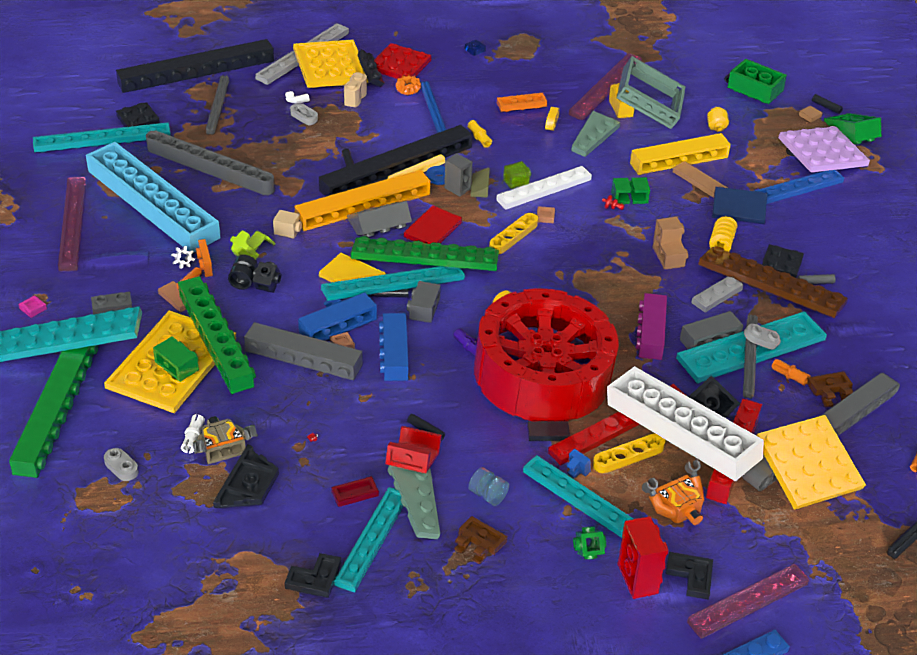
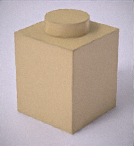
M279 210L273 220L274 234L295 238L296 234L302 229L300 214Z

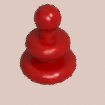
M609 195L607 199H602L603 202H606L604 205L606 209L609 205H611V209L617 207L623 210L625 207L624 204H619L617 199L612 201V195Z

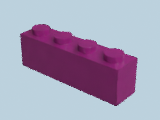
M644 293V299L639 302V311L642 312H639L638 324L641 325H638L637 336L640 338H637L636 349H639V358L662 360L665 342L666 295Z

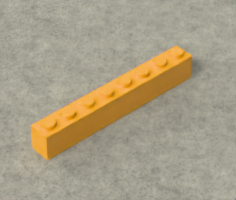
M418 170L295 205V213L300 214L302 230L307 231L345 220L348 214L430 195V180L422 170Z

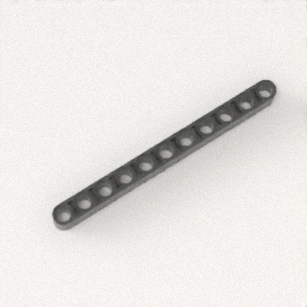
M880 373L821 416L826 415L835 433L839 436L893 397L898 391L900 383L885 373ZM765 456L742 476L746 482L758 491L764 490L778 480Z

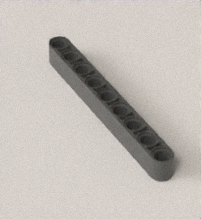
M149 131L146 134L147 149L153 154L262 195H271L275 191L274 175L270 172L159 131Z

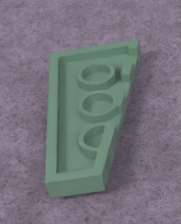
M592 111L574 141L571 151L586 157L620 128V122Z
M389 465V475L394 478L393 484L395 489L400 492L403 507L407 508L408 518L416 537L438 540L440 529L430 469L425 474Z

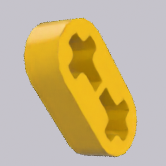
M550 108L545 130L554 131L559 117V108Z

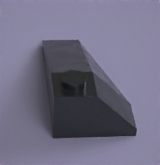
M712 376L689 396V398L724 418L740 405Z

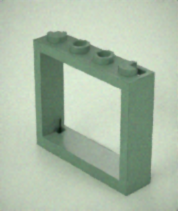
M631 56L623 68L616 98L672 129L680 119L686 87ZM630 75L672 97L671 109L628 85Z

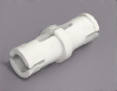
M196 414L192 416L191 423L185 430V439L181 445L183 452L188 453L189 448V453L194 452L193 442L197 440L198 435L202 434L201 429L205 422L203 416L198 415L197 417Z

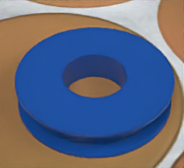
M433 166L427 170L426 176L430 183L435 185L445 184L444 166Z

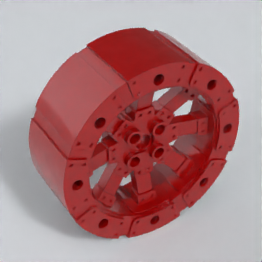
M542 288L525 289L520 293H509L494 301L485 310V315L480 320L474 361L476 382L480 385L482 393L495 406L508 414L516 415L524 420L569 421L582 418L597 409L606 398L607 386L611 384L619 347L617 331L614 325L610 324L609 318L602 310L577 295L573 297L567 295V292ZM528 327H536L538 328V332H535L532 329L529 330ZM509 331L519 340L518 342L508 340L500 334ZM575 338H578L581 341H583L584 344L574 345V343L571 342ZM508 354L518 356L521 359L515 361ZM576 359H592L589 363L583 365L574 362Z

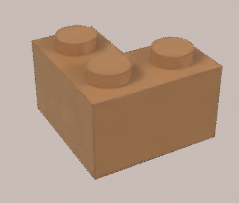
M678 217L662 218L656 221L652 247L664 270L685 267L686 259H688V251L684 248L681 241L682 234H684V225L680 223Z

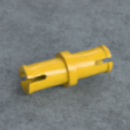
M471 120L468 123V129L471 130L474 138L479 140L483 147H489L492 144V139L486 134L484 128H481L475 120Z

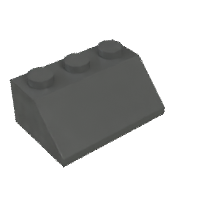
M407 201L394 202L347 215V219L356 234L364 235L365 237L373 236L374 232L379 230L380 233L391 231L390 227L396 226V229L407 226L406 223L412 222Z

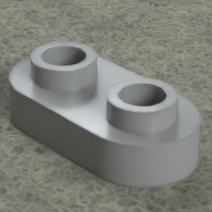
M296 103L290 107L291 116L306 125H313L318 121V113L308 106Z
M749 324L744 330V335L750 342L773 350L781 343L780 336L776 331L761 327L758 324Z
M112 448L105 452L104 462L106 467L120 480L130 481L137 477V463L122 449Z

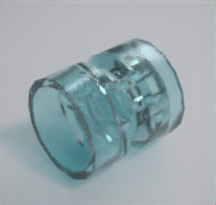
M485 467L479 468L469 483V490L479 497L483 496V499L493 506L498 505L505 498L509 489V483L506 480L495 476L492 471Z

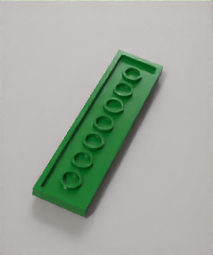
M365 236L356 238L351 250V259L497 271L499 250L492 247L477 248L472 245L461 247L457 244L441 245L436 242L426 244L421 241L405 242L401 239L391 241L385 238L369 239Z

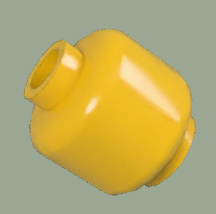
M715 107L708 112L707 121L709 128L721 132L728 127L729 118L725 109Z

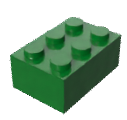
M744 59L730 71L727 88L745 94L750 98L760 100L762 103L770 104L784 91L787 75L751 60Z

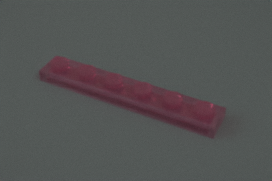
M793 564L689 616L687 623L702 639L808 585L809 578L796 564Z

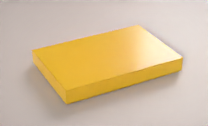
M343 253L338 254L319 271V277L330 282L386 274L359 260L351 259L350 256Z

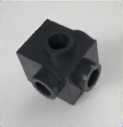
M259 262L258 267L254 269L252 282L256 289L274 293L277 284L281 281L282 274L275 263Z

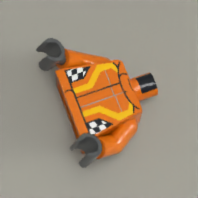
M698 460L693 461L694 469L691 467L690 462L685 464V470L691 474V477L685 475L658 487V482L655 478H651L648 482L646 481L642 484V490L650 494V501L657 514L671 519L674 523H681L688 519L693 525H697L702 521L703 516L700 512L704 503V492L700 475H697V471L701 466Z

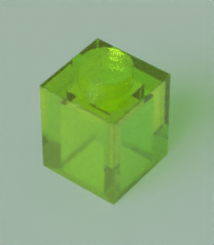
M522 161L504 166L503 180L511 189L529 184L531 171Z

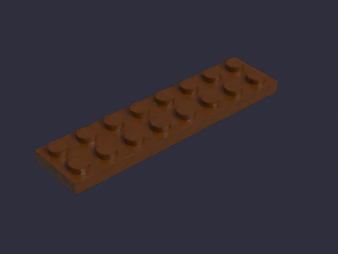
M711 247L699 259L698 265L735 278L833 318L839 314L848 300L841 293L831 292L823 286L808 283L805 279H798L792 277L789 273L779 272L771 266H763L753 259H746L737 253L725 251L722 247Z

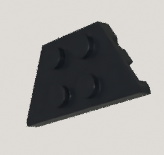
M247 444L213 501L214 508L262 505L279 475V468L273 463L268 462L267 458L262 454L258 455L253 451V447Z

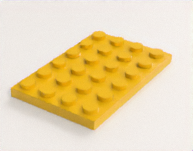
M169 310L104 382L105 389L175 413L213 368L215 363L192 319ZM171 336L181 341L190 351H194L199 358V371L181 382L155 363L153 347Z

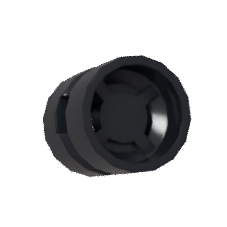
M248 255L237 256L228 275V281L231 286L240 290H245L251 286L254 269L258 267L257 261L253 257Z

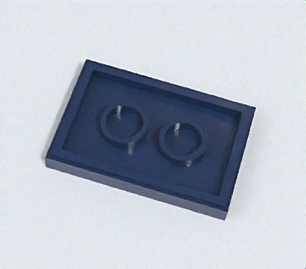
M715 186L712 218L727 216L735 221L764 224L767 193Z

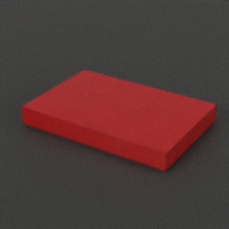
M432 205L404 232V238L411 241H421L426 244L441 243L462 223V217Z

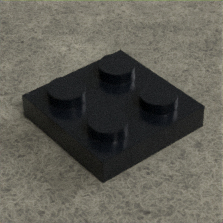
M147 102L124 107L116 111V115L124 127L160 123L159 117Z
M769 244L762 265L771 266L774 270L789 273L792 277L797 278L804 253Z

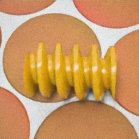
M725 216L717 219L709 241L710 248L718 246L728 252L731 250L737 229V222L733 218Z

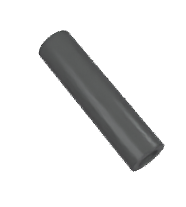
M834 274L800 275L797 277L798 279H805L811 284L835 283L836 280Z

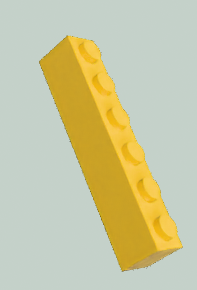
M722 133L634 149L631 152L630 164L636 173L640 175L672 169L684 161L692 165L728 158L730 143Z

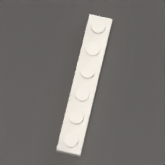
M583 166L498 194L497 201L506 210L590 181L592 174Z

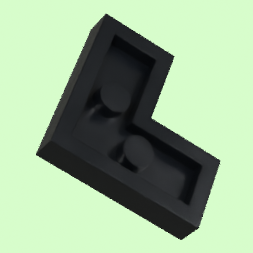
M669 552L666 574L688 578L686 596L709 600L713 559Z
M319 553L313 570L291 566L284 583L285 589L329 598L341 565V557Z

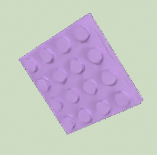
M835 126L798 131L789 130L779 134V139L810 172L868 166L870 161Z

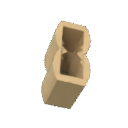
M360 72L351 75L350 81L344 85V105L350 107L360 105L361 99L367 94V75Z

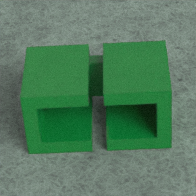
M647 177L631 178V180L628 178H613L611 193L613 200L617 199L619 204H630L628 193L631 195L633 204H648L650 187Z

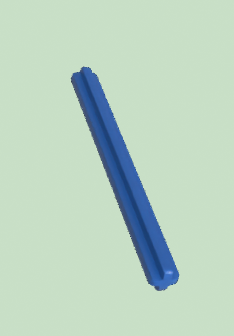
M422 82L421 89L437 133L447 130L429 82Z

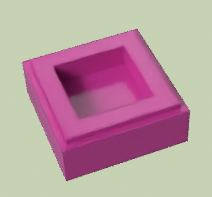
M35 295L19 304L20 310L30 318L47 309L46 304Z

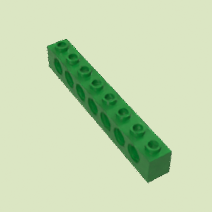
M200 276L178 282L179 297L230 393L234 394L253 388V379L256 378L255 370L253 367H249L246 354H242L240 343L235 341L233 330L228 329V322L225 317L222 318L220 307L215 305L213 294H209L207 283H203Z

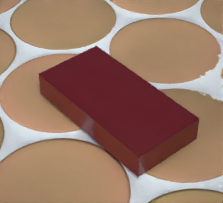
M372 476L331 487V492L338 507L379 496V490Z

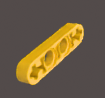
M533 213L524 214L490 240L489 247L499 250V254L504 253L538 226V216Z
M650 434L600 452L594 456L593 468L598 473H608L660 454L664 450L665 439L657 434ZM640 448L643 452H635L633 449ZM622 454L626 458L619 459L615 455Z

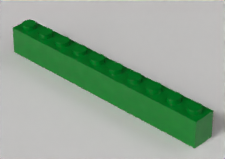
M98 345L61 352L10 457L9 462L13 475L38 478L40 471L45 468L46 458L52 452L53 443L59 437L62 424L66 422L68 410L72 409L73 399L75 395H78L80 384L85 380L86 371L92 365V358L98 352Z

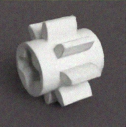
M184 246L183 250L176 247L177 253L171 254V256L175 257L173 264L179 263L180 269L183 268L184 264L190 267L189 262L195 260L191 258V254L194 251H186L187 246ZM181 254H186V255H187V256L185 257V260H186V261H184V260H181V261H180L179 258L181 257Z

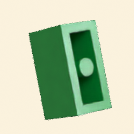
M171 336L153 347L155 363L179 382L199 371V358L194 351H190L181 341L176 340L174 337Z

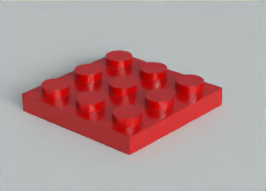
M390 43L374 59V62L377 64L378 71L383 75L396 79L402 78V75L405 77L415 75L416 77L431 61V55Z

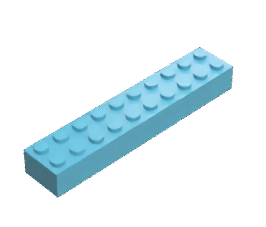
M116 142L86 155L88 171L182 247L187 246V251L193 250L195 252L196 248H199L198 240L205 239L206 244L209 245L220 239L218 220Z

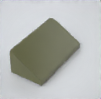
M490 168L473 173L471 197H488Z

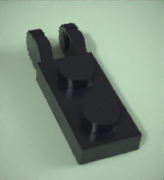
M361 49L357 56L365 75H367L368 81L382 87L384 81L382 74L377 69V64L374 62V56Z

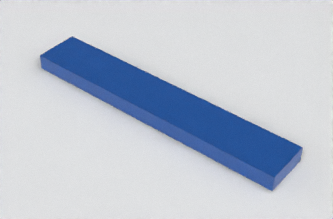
M828 170L755 191L767 193L768 204L843 183L844 177L837 170Z

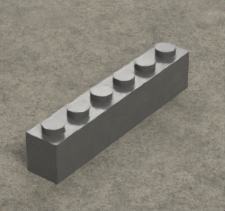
M256 322L252 324L244 336L245 351L342 378L354 380L362 367L361 350Z

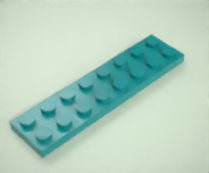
M140 306L0 331V362L137 338L142 316Z
M805 311L761 325V327L776 331L780 336L781 343L773 350L757 345L756 363L824 341L827 334ZM744 331L679 352L676 359L696 383L706 381L710 376L714 378L744 368L746 344Z

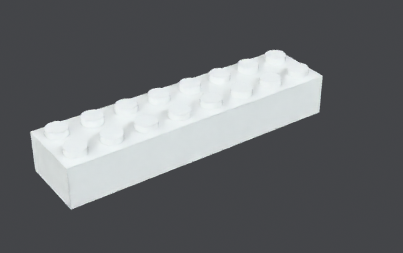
M635 366L607 386L609 406L734 481H737L763 459V439Z

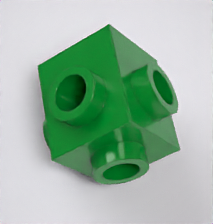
M595 526L582 527V531L576 532V537L573 538L574 550L577 551V554L584 556V559L598 558V555L605 554L606 537L602 531L595 530ZM586 538L591 540L589 545L586 544Z

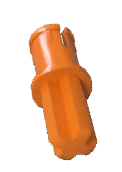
M775 359L771 366L773 370L785 375L787 379L795 380L803 386L807 384V380L810 377L809 374L797 369L795 365L790 366L779 359Z

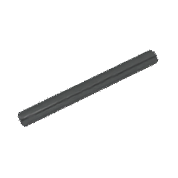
M222 75L219 80L206 126V133L208 135H213L217 127L229 83L227 75Z
M748 315L746 327L749 324H758V317L756 315ZM746 338L743 396L751 399L754 397L757 344L750 342Z

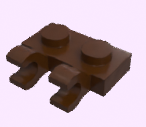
M844 371L809 377L807 380V384L814 395L822 396V402L825 407L834 406L831 400L836 398L834 393H840L841 401L853 393V383Z
M471 516L459 528V536L455 540L458 545L454 550L462 554L470 542L478 545L473 550V553L476 555L472 560L481 564L488 552L495 555L507 543L508 536Z

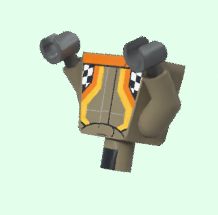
M210 417L207 420V425L202 427V434L198 435L197 440L193 442L194 454L205 452L207 464L240 456L246 448L245 440L248 441L252 437L258 436L255 425H250L242 428L239 425H234L231 419L219 421L218 417Z

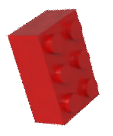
M651 516L628 520L624 523L618 566L633 599L658 594L660 584L663 581L662 573L665 570V558L668 555V547L666 542L662 541L659 527L657 524L654 525Z

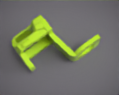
M242 230L236 237L232 236L230 239L233 243L231 250L236 256L248 255L255 260L259 256L256 250L264 240L272 245L276 243L260 231H256L250 238V235Z

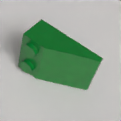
M847 113L824 118L825 123L829 126L837 127L853 144H861L863 140L874 141L875 138L882 137L881 117Z

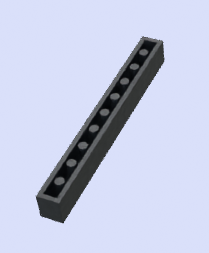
M268 39L117 69V83L122 93L241 69L274 62V50Z
M458 125L319 176V191L325 197L386 180L388 176L440 154L445 158L472 148V133L462 125Z

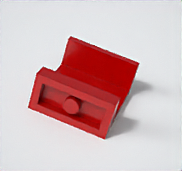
M401 426L399 443L390 442L388 444L385 464L426 474L439 454L442 435Z

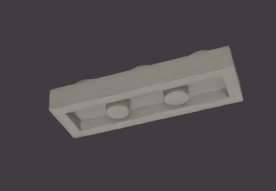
M726 277L694 296L692 304L703 312H707L742 291L743 284L735 278Z

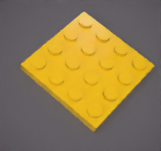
M354 40L293 44V50L307 88L345 85L350 81V77L354 73L360 72L365 74L357 56L358 49Z
M826 415L761 432L756 435L764 440L763 454L794 510L858 491L866 486Z

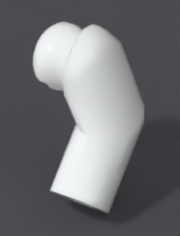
M293 91L285 93V99L290 103L296 104L310 101L308 94L294 96Z

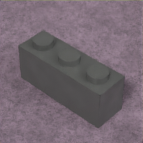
M729 311L683 325L680 341L687 349H691L742 332L743 324Z

